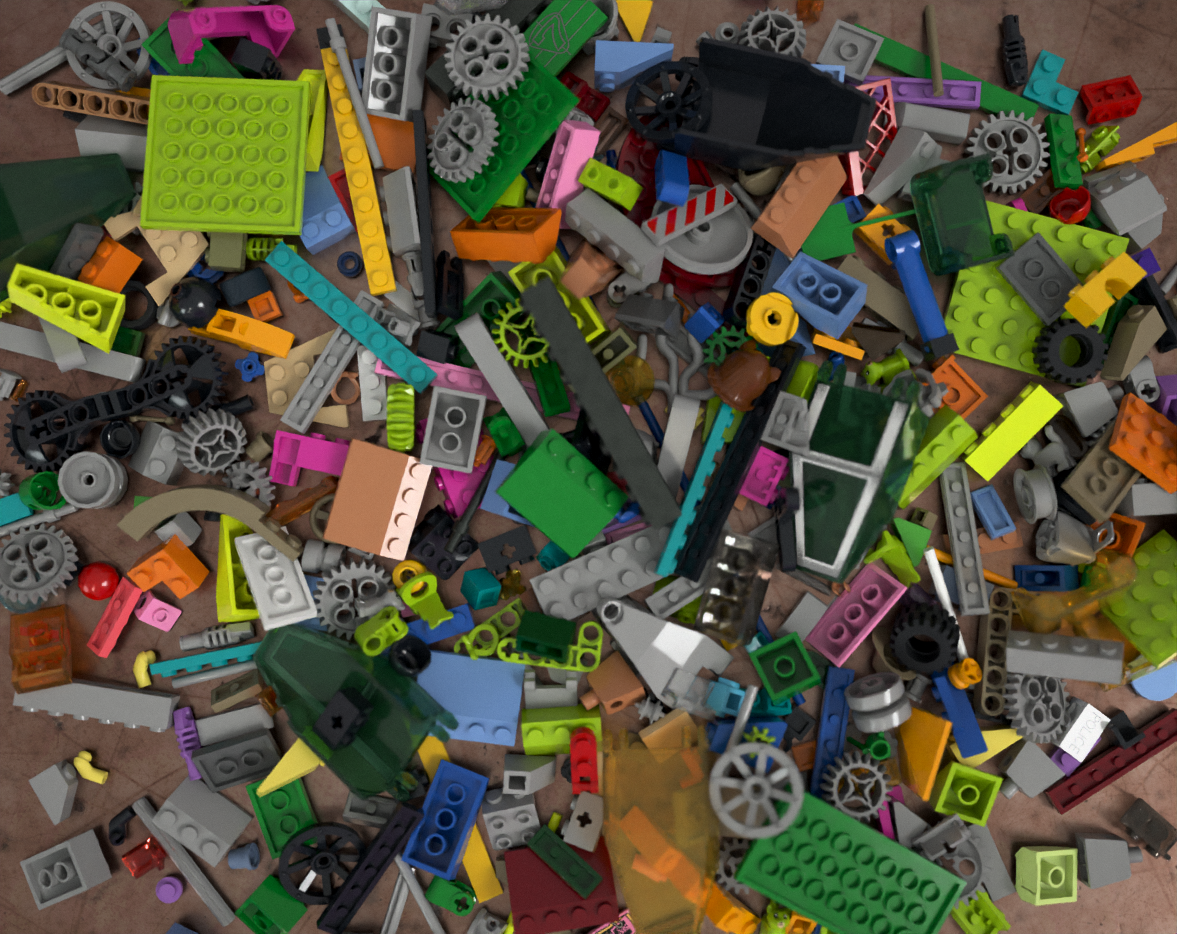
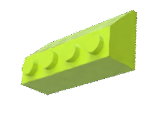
M945 404L888 460L878 487L904 510L978 438L976 432L959 414Z

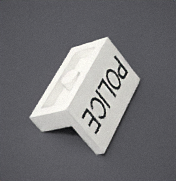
M1073 697L1070 701V706L1065 709L1070 715L1063 718L1067 725L1060 726L1062 734H1056L1057 739L1050 740V743L1066 751L1082 763L1110 719L1089 703Z

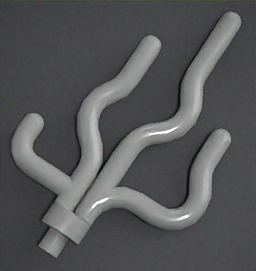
M667 283L664 285L663 296L673 298L674 288L672 284ZM690 313V314L688 315V320H689L695 313ZM688 330V345L694 357L691 364L681 373L680 378L678 357L667 345L666 336L656 335L655 337L657 348L667 358L669 363L668 382L641 377L640 368L647 354V336L645 334L638 336L637 353L630 365V378L639 388L660 389L664 391L668 399V415L674 394L700 400H708L717 396L711 387L707 390H688L689 380L699 370L704 358L703 349L699 341Z

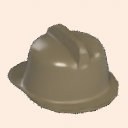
M880 626L874 628L872 631V641L876 651L872 664L876 673L892 672L897 673L901 679H914L916 677V670L911 669L909 671L905 669L906 665H900L897 662V657H893L891 653L892 648L889 645L891 631Z

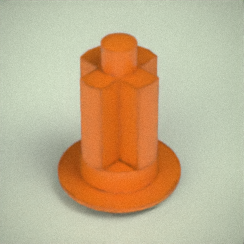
M481 435L483 441L476 450L475 467H479L480 464L486 465L497 448L493 438L487 435Z

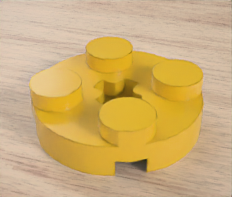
M774 292L757 297L747 310V333L766 346L780 345L792 338L798 328L797 312L794 313L791 300L780 293ZM773 313L777 324L771 325L767 317Z

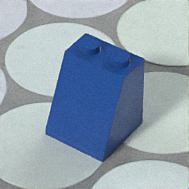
M717 716L713 717L712 722L706 723L702 736L705 737L704 741L709 750L724 755L737 719L736 716H725V718ZM781 716L748 717L744 732L748 734L752 732V725L759 731L763 727H767L768 733L766 736H774L776 739L774 742H770V745L779 748L788 723ZM742 735L739 745L747 742L744 735ZM757 737L756 742H762V739ZM749 753L740 755L746 765L757 768V754L752 759L749 757ZM768 755L765 767L766 773H769L774 758Z

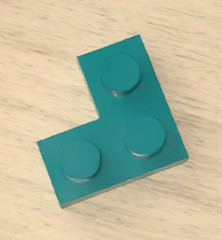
M1042 49L1037 56L1028 77V82L1025 84L1020 97L1036 103L1039 107L1055 114L1069 115L1079 92L1056 82L1066 59Z

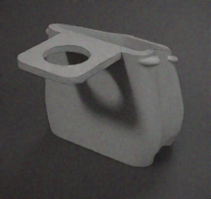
M1057 511L1053 520L1044 519L1037 531L1036 556L1042 561L1071 566L1094 562L1096 553L1114 539L1113 523L1106 521L1096 530H1093L1090 526L1072 516ZM1107 529V537L1103 542L1099 543L1100 534Z

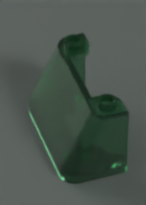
M990 153L939 164L915 174L910 180V191L929 267L933 274L937 276L1015 256L1010 238L1004 233H993L982 184L988 182L993 175Z

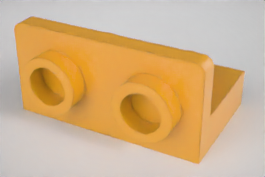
M848 326L838 340L814 328L811 336L813 344L862 360L865 350L851 332L852 327Z

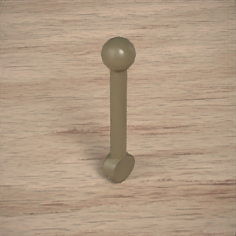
M139 414L129 416V421L131 422L138 420L161 422L169 426L175 423V418L169 416L166 418L140 416Z

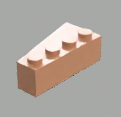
M584 238L570 254V258L567 261L568 264L565 266L566 270L563 272L560 282L580 300L606 290L625 268L608 258L601 249L592 245Z

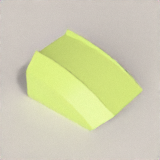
M1056 846L1020 848L1015 854L1016 884L1014 887L1021 900L1035 906L1077 901L1078 848Z

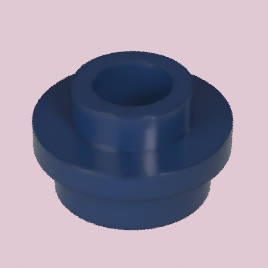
M347 251L339 256L337 268L344 276L354 277L361 272L363 261L357 253ZM348 261H354L355 265L353 268L348 269L346 267Z

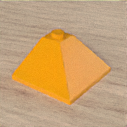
M911 705L912 715L906 721L894 727L895 739L898 741L897 752L901 778L904 785L921 799L928 801L952 723L929 710Z

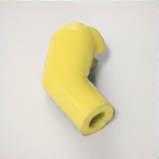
M152 650L140 652L134 662L133 673L139 689L151 685L147 668L149 664L156 661L155 653Z
M80 751L78 756L74 757V766L82 778L103 785L108 777V772L92 767L89 763L92 759L91 754L87 751Z

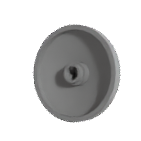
M689 185L687 200L711 189V187ZM657 200L650 219L676 205ZM737 203L736 207L662 244L666 248L664 257L676 266L698 274L711 275L727 272L744 260L751 247L753 230L750 229L752 227L750 219L744 209Z

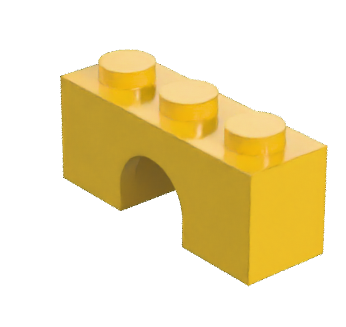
M1125 252L1116 259L1113 256L1109 257L1100 266L1101 272L1094 270L1084 280L1086 283L1084 286L1079 283L1067 294L1070 299L1063 307L1085 328L1089 327L1115 302L1107 292L1119 300L1147 274Z

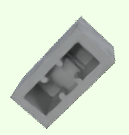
M581 791L579 795L575 794L570 809L574 810L571 820H565L561 835H564L563 841L594 853L612 802L586 791ZM586 813H588L592 823L591 825L586 824L582 828L579 818L580 816L585 817Z

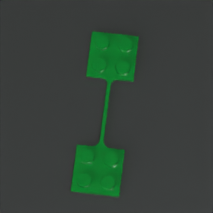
M972 172L920 184L924 201L921 208L856 224L849 221L844 202L828 206L802 244V252L819 261L856 253L852 237L854 229L917 213H923L927 216L931 234L981 223L983 220Z

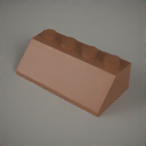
M831 156L795 163L750 229L792 259L848 178L838 157Z

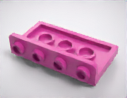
M428 418L419 421L416 425L415 435L419 444L424 442ZM481 427V432H480V436H479V441H478L477 449H478V447L480 446L481 442L483 441V439H482V437H481V435H484V432H483V430H482V427ZM493 454L486 465L480 464L479 467L473 465L472 473L432 466L436 474L434 477L435 485L438 491L443 492L446 499L443 501L445 510L449 515L452 514L454 519L462 516L494 459Z

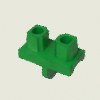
M504 407L498 413L483 418L502 457L507 454L514 456L523 450L522 446L525 442Z

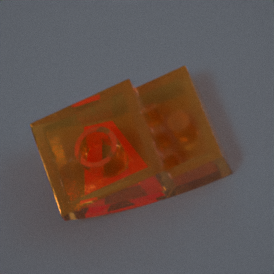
M65 604L11 614L9 656L12 660L11 683L17 694L73 683L70 633Z

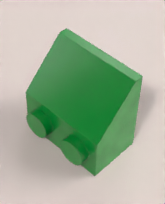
M270 874L234 914L255 934H288L308 909L304 906L303 902L293 898L284 889L280 879L274 878Z

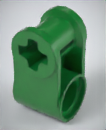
M434 875L425 893L428 901L458 916L468 915L477 900L475 891L471 886L457 879L446 880L437 875ZM462 897L467 898L465 904L460 902Z

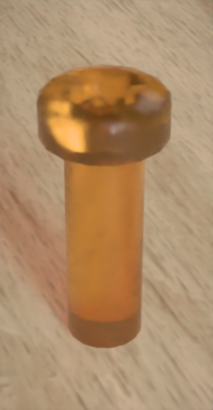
M21 379L13 395L9 396L11 400L18 402V398L27 381Z

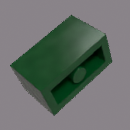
M525 610L516 633L515 651L567 663L575 638L576 622Z

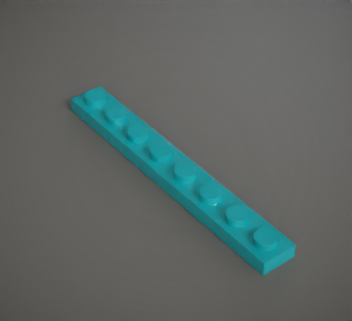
M281 241L265 259L268 264L408 384H411L421 395L438 376L437 373L284 242Z
M722 400L681 501L680 509L683 515L674 519L653 572L661 577H667L668 573L672 574L676 567L677 559L674 558L677 549L681 550L685 544L687 535L684 534L687 524L691 525L694 521L697 511L693 508L696 501H701L705 493L706 486L703 483L706 476L710 477L714 470L716 462L712 460L715 452H720L723 447L725 438L722 437L724 429L725 427L729 429L733 421L734 414L731 413L733 408L729 407Z

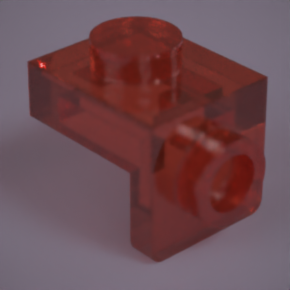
M151 838L122 855V861L133 876L138 879L155 867L159 871L164 869L166 853L160 844L155 845Z

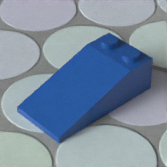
M441 759L422 806L425 816L411 834L401 861L446 880L455 879L465 855L490 778Z

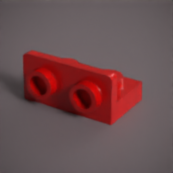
M1131 75L1082 85L1079 92L1089 110L1086 117L1088 125L1135 115L1143 97Z

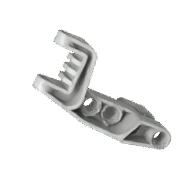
M627 594L617 599L606 597L598 603L597 608L590 610L601 627L626 652L651 688L653 694L674 710L683 705L689 715L701 702L702 697L688 686L701 668L705 667L718 677L723 674L735 658L702 631H694L653 616L651 611Z

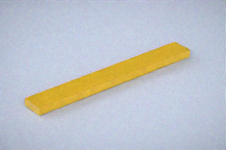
M413 705L402 710L409 731L411 730ZM411 734L432 784L441 759L452 763L442 737ZM475 822L462 862L477 899L481 903L503 894L504 890L500 880L496 878V870Z

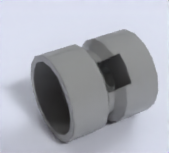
M309 538L303 552L302 571L318 574L322 570V572L330 575L331 565L338 569L340 568V560L345 563L346 546L339 544L326 546L323 541Z

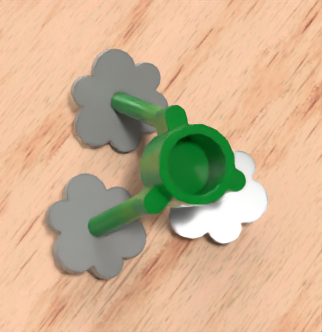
M847 724L843 752L849 753L851 749L857 750L859 748L863 754L870 753L877 760L896 756L897 751L895 747L898 741L892 738L889 731L883 730L871 734L867 738L866 744L863 745L859 739L862 736L861 731L857 730L854 724Z

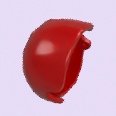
M1079 186L1077 190L1066 187L1050 201L1051 217L1058 219L1063 224L1071 225L1081 222L1086 218L1091 209L1090 192L1084 186Z
M95 561L86 565L78 576V587L84 596L92 600L102 601L112 597L119 585V575L112 565L101 561Z

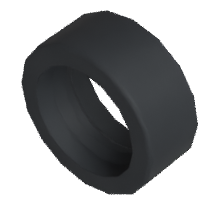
M128 280L119 293L125 295L129 291H139L145 295L148 302L147 310L142 317L136 320H128L123 317L120 326L138 331L148 328L156 321V313L159 306L145 287L147 285L139 281Z

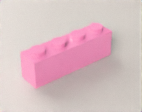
M564 119L559 125L535 207L561 208L562 215L559 229H571L565 222L566 205L583 192L584 185L578 179L590 157L593 158L598 144L600 131L583 121Z

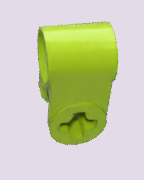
M388 606L383 608L378 614L356 628L354 633L355 640L365 654L376 656L407 634L408 625L401 621L396 607Z

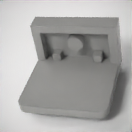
M503 788L485 792L482 801V815L494 850L498 851L526 845L541 829L535 807L534 793L530 795L503 794Z

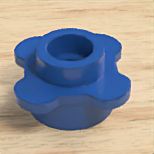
M250 352L246 358L237 359L235 362V367L241 371L242 380L245 382H250L252 378L265 373V368L258 360L259 356L255 352Z

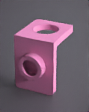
M150 589L142 592L139 601L133 609L139 620L166 632L170 631L182 613L179 608L155 598ZM146 597V602H145V604L143 605L142 608H140V605H141L142 601H143L144 598Z

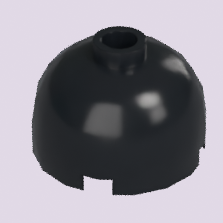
M191 276L185 278L171 288L169 296L171 314L189 329H192L194 326L198 329L202 328L216 315L218 308L215 305L217 299L221 301V291L216 285L204 278Z

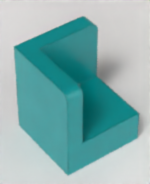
M484 567L465 571L460 591L472 608L479 610L497 605L502 586L493 574L489 573L487 568Z

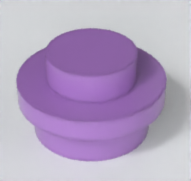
M173 876L164 877L156 886V895L164 903L175 902L183 892L181 881Z

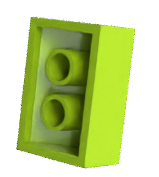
M583 704L567 707L522 709L521 726L526 755L570 754V734L579 727L592 729L596 735L597 751H603L599 704L588 711L584 708Z

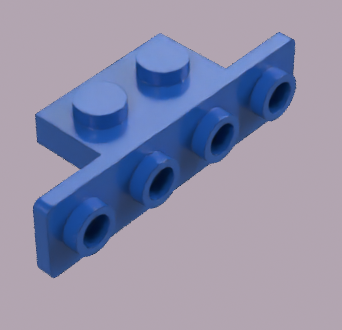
M944 667V671L940 673L935 670L933 674H930L935 686L931 690L936 703L941 702L944 712H941V717L952 723L951 730L962 758L966 759L987 752L988 748L965 689L961 690L953 686L948 677V668Z

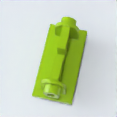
M1102 125L1092 132V136L1084 143L1085 152L1089 158L1085 162L1080 163L1082 174L1091 172L1102 160L1097 153L1098 151L1102 156H1106L1119 144L1120 135L1116 132L1120 128L1119 126Z

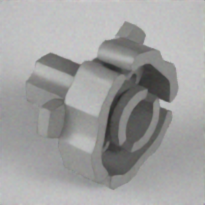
M922 368L915 371L919 381H916L912 371L908 369L897 374L892 382L883 390L881 400L889 416L893 409V400L897 403L909 405L902 422L905 431H916L917 428L923 427L935 415L932 408H938L941 405L942 396L949 392L944 382L937 384L933 375Z

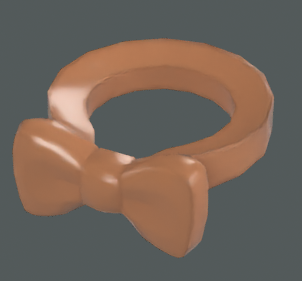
M343 371L330 392L334 401L339 404L349 405L359 398L361 394L360 383L356 378L359 376L358 371ZM342 377H348L355 386V394L350 399H342L336 392V386Z

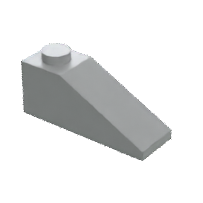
M901 125L867 186L864 195L876 206L878 204L882 205L925 167L937 143L925 131Z

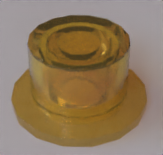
M626 356L605 374L620 402L629 406L640 405L648 400L653 393L655 384L653 370L648 362L639 356Z

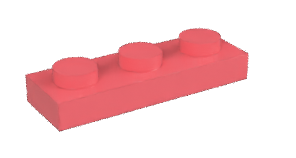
M122 577L87 643V646L99 657H108L143 592L132 579Z

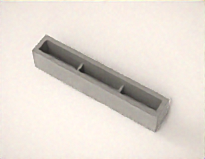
M28 671L18 674L13 705L22 706V710L27 712H38L39 709L47 710V714L52 716H64V713L72 714L73 718L77 720H89L91 717L99 719L98 722L102 724H114L116 721L124 723V727L140 728L141 725L150 727L149 730L153 732H165V730L174 726L173 711L178 710L180 695Z

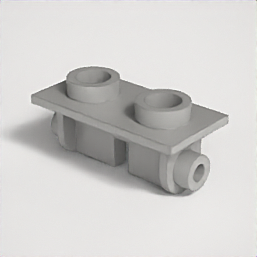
M957 813L950 817L944 818L941 823L930 830L922 832L919 837L912 840V843L919 850L920 855L934 861V859L947 852L943 843L947 841L949 846L953 848L967 840L966 836L970 832Z

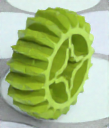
M516 298V308L508 302L506 303V307L509 310L508 313L502 309L498 311L504 318L503 320L495 318L493 321L495 324L500 325V329H492L493 334H500V338H496L493 341L495 344L501 342L503 347L499 348L498 352L502 353L505 350L508 352L505 356L506 361L512 356L515 357L514 366H518L521 359L524 360V368H528L529 360L533 361L534 367H538L539 362L537 358L541 357L544 363L548 362L545 353L549 344L545 337L540 339L536 336H530L522 345L524 340L522 338L523 334H520V330L514 327L525 329L532 319L531 327L533 328L532 325L536 321L530 313L527 321L522 325L509 322L514 314L523 311L518 302L520 298ZM506 329L517 334L519 338L517 350H514L508 343ZM530 341L546 344L537 353L524 354Z
M405 382L390 384L387 392L388 448L401 452L412 451L415 446V390L411 384H405Z

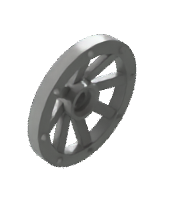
M102 1L87 6L74 17L69 28L77 30L79 36L83 29L98 41L97 47L109 53L119 62L122 61L131 71L137 74L135 83L145 75L152 61V56L141 44L151 35V32L146 22L135 11L121 3ZM111 13L126 16L117 36ZM101 14L107 33L104 35L88 23L91 19ZM133 25H135L140 39L125 43ZM69 49L66 50L71 68L84 82L99 89L120 90L118 85L110 79L102 80L93 77L96 72L89 66L85 69L81 61L77 59V55ZM141 49L139 59L135 64L126 54L129 51Z
M762 742L743 743L727 751L716 763L709 783L711 803L719 819L732 831L750 838L771 837L785 830L795 820L803 801V781L796 764L779 748ZM759 753L756 774L752 773L740 755ZM768 755L780 762L783 768L765 777L764 773ZM733 761L746 778V781L723 777L722 774L726 766ZM789 774L793 786V794L772 788L771 785ZM753 784H760L762 791L756 792L753 789ZM720 785L743 789V792L724 804L721 798ZM769 796L791 803L788 812L781 819L769 800ZM748 800L750 804L744 824L735 819L729 812ZM759 803L763 805L772 822L771 825L754 826Z

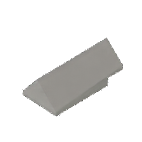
M88 115L75 128L82 163L84 165L106 166L111 169L124 167L125 171L144 172L148 125Z

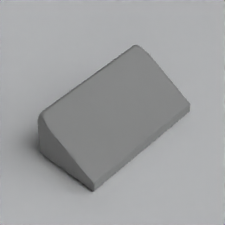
M349 791L343 812V821L381 829L397 805L394 799Z

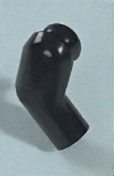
M129 805L109 822L108 836L110 843L114 846H120L125 842L127 823L136 816V812Z

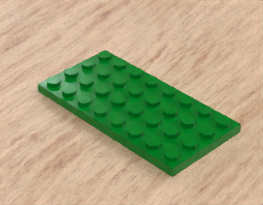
M787 781L782 791L793 794L792 783ZM803 790L802 805L795 820L785 830L774 836L754 838L733 874L734 878L836 934H938L967 884L963 878ZM780 799L776 800L773 807L780 819L788 812L791 803ZM769 816L766 817L762 826L772 824Z

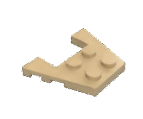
M132 212L102 219V223L116 241L139 228L167 270L166 274L145 286L158 306H163L170 296L171 288L183 280L186 274L194 268L205 254L206 247H210L209 240L201 231L142 229L140 227L141 217L132 215Z
M337 329L291 349L286 359L274 357L264 362L270 413L278 415L285 413L315 365V357L322 354ZM347 405L321 407L313 422L350 428Z

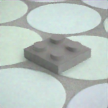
M837 19L816 64L845 66L844 79L861 85L877 56L884 38Z

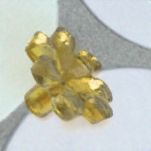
M514 569V571L508 570L505 575L506 579L500 578L499 580L502 586L499 594L501 600L507 601L510 596L515 597L517 594L521 595L526 591V587L520 584L521 572L517 569Z

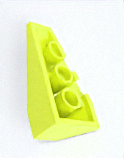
M226 514L220 515L216 587L218 622H243L259 619L260 616L234 544L236 537L253 534L254 532L243 522Z

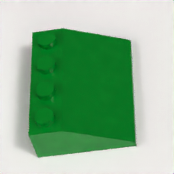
M554 429L541 431L495 491L572 559L615 517L629 498L628 495Z

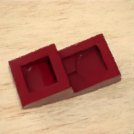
M569 71L560 80L562 84L580 99L575 107L589 115L594 122L598 121L606 108L611 104L608 97L590 88L585 80Z

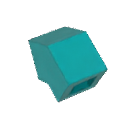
M760 631L751 636L742 646L749 655V653L768 645L769 642Z

